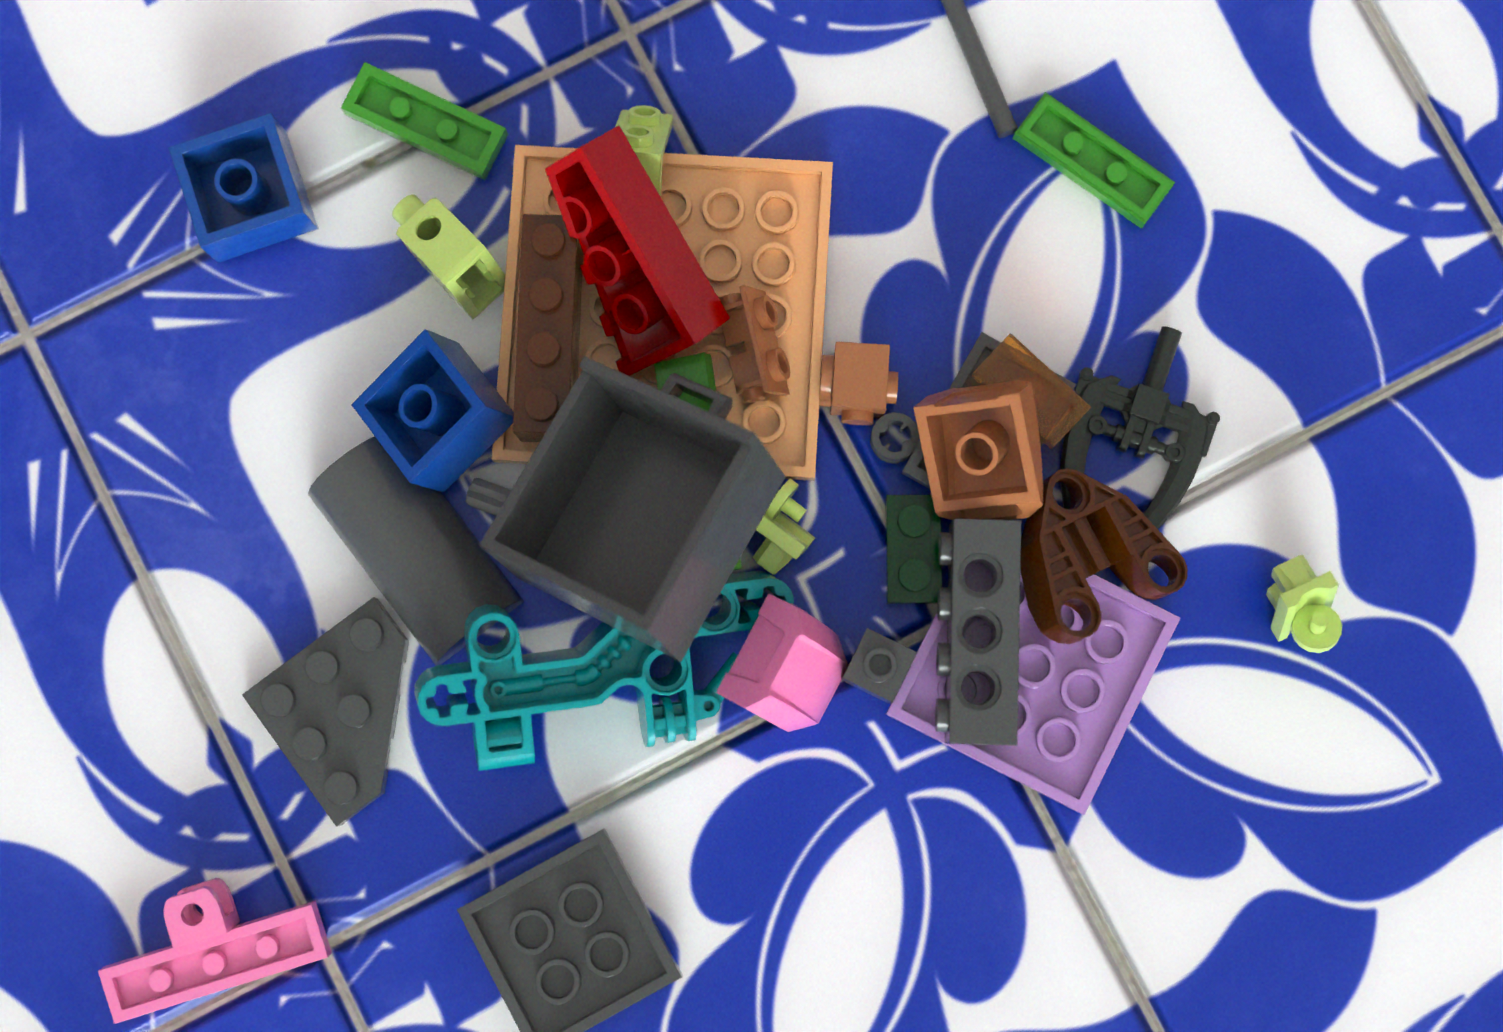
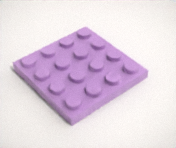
M971 563L964 570V581L971 590L985 592L991 587L992 575L985 565ZM1020 571L1017 746L945 744V732L935 731L936 699H946V676H937L936 673L937 644L947 643V621L938 620L937 612L886 715L1085 815L1178 625L1180 617L1096 575H1092L1086 578L1099 603L1102 613L1101 624L1098 630L1090 637L1076 643H1057L1041 633L1028 608ZM1063 604L1061 617L1064 624L1071 630L1080 631L1083 627V620L1080 615L1071 607ZM969 618L966 620L962 630L965 641L975 648L986 647L991 639L989 625L980 618ZM974 672L969 673L962 681V694L970 703L980 705L989 697L990 684L983 675Z

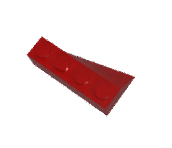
M620 126L593 139L545 168L569 237L577 238L581 245L584 263L580 267L587 285L595 284L605 312L599 316L605 335L606 337L614 336L621 358L615 361L619 372L630 376L695 345L730 319Z

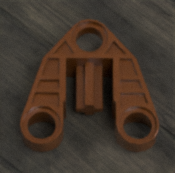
M1066 468L1058 470L1043 481V505L1030 518L1026 519L1021 535L1020 571L1028 608L1041 633L1057 643L1072 644L1090 637L1098 630L1101 624V609L1086 578L1109 568L1135 595L1145 599L1156 600L1181 589L1187 580L1188 568L1185 559L1126 495L1077 470ZM1060 482L1067 486L1071 499L1070 510L1064 509L1055 501L1053 495L1055 483ZM1149 562L1163 569L1169 580L1167 586H1159L1151 579L1148 572ZM1063 604L1071 607L1080 615L1083 620V627L1080 631L1071 630L1064 624L1061 617Z

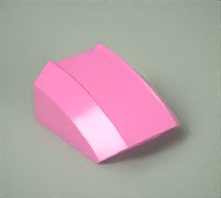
M768 594L758 612L759 616L729 673L725 674L716 693L777 727L791 732L819 724L848 668V663L840 639L833 630L799 607Z

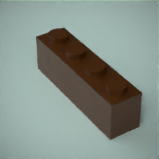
M522 214L513 433L521 442H540L578 379L582 270L580 265L583 264V251L579 240L569 237L562 215Z

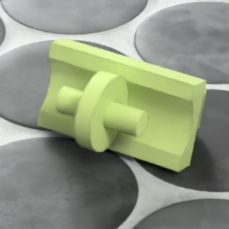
M791 478L778 490L756 529L766 539L752 558L757 564L773 575L793 558L797 560L816 538L797 524L807 509L792 499L799 484Z
M1299 555L1273 568L1271 576L1275 583L1267 589L1266 595L1275 609L1270 629L1277 641L1280 642L1288 638L1291 632L1294 641L1301 648L1309 652L1321 653L1330 650L1337 644L1342 634L1340 617L1331 608L1339 586L1331 571L1316 577L1304 555Z

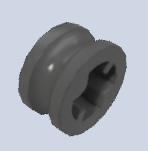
M894 412L883 415L876 421L870 438L874 454L880 460L892 464H898L909 459L919 443V432L916 423L909 416ZM889 425L901 426L899 433L905 430L908 432L910 440L902 443L899 452L889 451L890 444L888 443L883 447L879 437L887 434Z

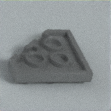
M375 597L242 694L336 827L343 825L382 796L386 789L388 771L386 770L391 739H394L401 696L399 695L403 664L406 663L409 640L379 599Z

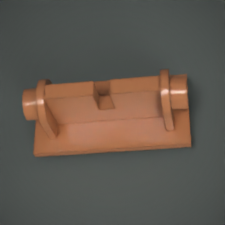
M746 285L739 286L740 293H732L720 298L723 307L730 317L728 321L721 325L726 347H734L745 343L747 350L746 352L729 357L737 394H743L745 403L765 399V392L782 396L790 395L786 380L790 377V366L786 354L778 347L774 327L778 324L775 305L771 298L766 295L765 291Z

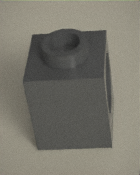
M867 628L842 681L888 704H892L917 652Z

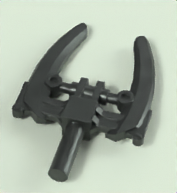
M1166 326L1161 327L1142 384L1128 389L1117 385L1121 379L1110 375L1099 379L1093 377V370L1088 367L1083 368L1079 372V378L1068 408L1071 413L1063 438L1060 470L1069 468L1084 474L1086 456L1092 435L1097 436L1100 434L1112 437V441L1118 443L1117 451L1124 453L1128 447L1134 448V457L1142 459L1146 453L1152 455L1153 452L1162 455L1165 461L1170 462V465L1159 490L1143 513L1157 529L1169 518L1187 492L1202 457H1206L1217 423L1220 421V415L1217 412L1208 413L1206 416L1202 415L1192 403L1182 401V407L1171 404L1169 400L1170 394L1163 392L1182 335L1181 331ZM1103 407L1119 411L1125 421L1124 426L1108 424L1100 416ZM1160 427H1165L1179 432L1177 442L1171 444L1159 442L1157 437L1152 436L1153 431ZM1060 483L1063 508L1070 510V493L1064 483Z

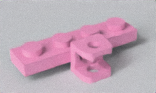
M214 878L185 887L176 896L170 897L165 902L164 919L172 943L171 946L106 965L98 973L114 1024L328 958L332 951L316 900L238 924L240 919L230 889L223 880ZM195 904L202 908L203 914L197 911Z

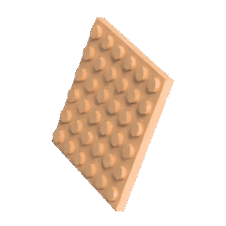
M515 145L497 392L513 412L522 214L561 215L545 168L578 148ZM664 153L661 199L719 300L725 295L740 293L739 286L746 285L765 291L766 295L773 301L778 315V324L774 327L778 347L786 354L790 366V377L786 379L790 395L782 396L765 392L766 398L752 403L744 402L743 394H737L729 357L746 352V346L743 343L734 347H726L722 326L715 329L695 345L659 362L703 352L710 354L716 391L732 398V407L725 420L754 432L785 475V479L815 481L833 162ZM583 272L578 377L582 372L579 364L584 356L618 371L615 361L621 358L614 336L606 337L599 316L605 311L595 284L587 285ZM654 364L629 376L658 389ZM512 424L493 443L492 460L495 463L527 464L540 442H521L513 433Z

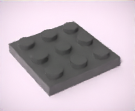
M605 828L457 909L520 1032H584L683 976Z

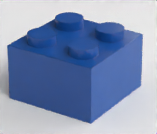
M272 113L168 147L199 245L218 263L318 229L288 134Z
M424 329L351 404L410 483L445 492L513 424L514 415L512 409L458 342L427 329Z

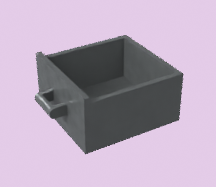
M584 356L579 364V367L582 369L580 376L479 546L518 579L681 662L782 485L785 475L754 432L725 420L732 407V398L676 373H672L667 378L662 389L658 390ZM685 392L711 404L709 411L707 412L679 399L680 395Z

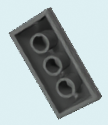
M375 436L354 447L336 460L311 485L308 491L309 497L436 666L443 664L466 646L464 636L465 621L469 613L475 608L491 604L497 605L510 613L524 602L490 555L479 546L480 542L441 491L410 483ZM491 620L485 622L480 626L477 637L498 621Z

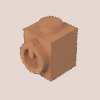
M836 342L834 355H822L819 406L831 407L830 415H841V422L850 425H872L874 418H881L885 415L886 404H896L898 392V372L888 371L890 345Z

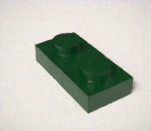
M886 495L887 604H937L938 589L942 587V565H939L941 517L935 513L932 495Z

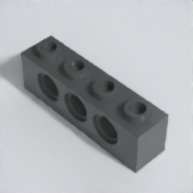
M954 518L949 524V532H940L939 565H948V587H939L937 616L938 620L947 621V643L937 644L936 673L937 676H946V699H936L935 731L945 732V744L1017 746L1021 520ZM980 563L990 570L992 584L988 591L976 592L966 585L964 570L967 565ZM980 618L989 625L991 639L986 647L975 648L965 641L962 630L967 619ZM974 672L983 675L990 684L989 697L980 705L970 703L962 694V681L969 673Z

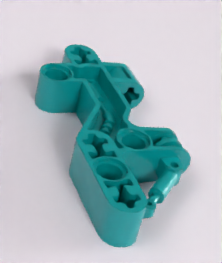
M765 571L733 573L729 576L720 592L722 606L719 612L705 619L696 637L749 630L750 633L759 616L760 607L750 601L739 602L736 593L745 600L759 599L763 597V588H766L774 593L773 596L794 605L792 591L786 583ZM485 604L469 613L465 621L464 636L467 662L437 665L426 669L420 674L415 683L414 694L420 714L426 721L438 726L472 724L478 771L535 763L531 714L596 706L604 702L618 688L624 685H633L636 688L640 729L645 747L654 746L657 737H663L665 743L675 742L676 735L683 734L686 741H695L696 721L713 717L719 712L720 704L725 698L717 694L716 691L725 674L729 673L738 655L733 652L705 689L693 690L690 647L681 662L674 658V667L671 672L661 678L650 676V665L657 656L665 653L604 622L595 628L576 647L522 654L520 635L512 617L505 609L497 605ZM495 620L504 623L506 634L498 644L486 646L477 641V632L485 622ZM471 679L470 687L475 702L468 704L465 696L467 690L463 681ZM444 684L447 686L449 693L452 694L447 696L446 705L436 706L432 696L436 694V686ZM678 693L679 702L672 703L669 695ZM652 694L668 695L660 697L658 705H652Z

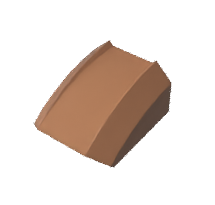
M1016 379L994 384L952 388L926 396L913 407L934 509L939 517L950 520L954 518L988 520L1030 518L1043 505L1042 457L1032 382Z

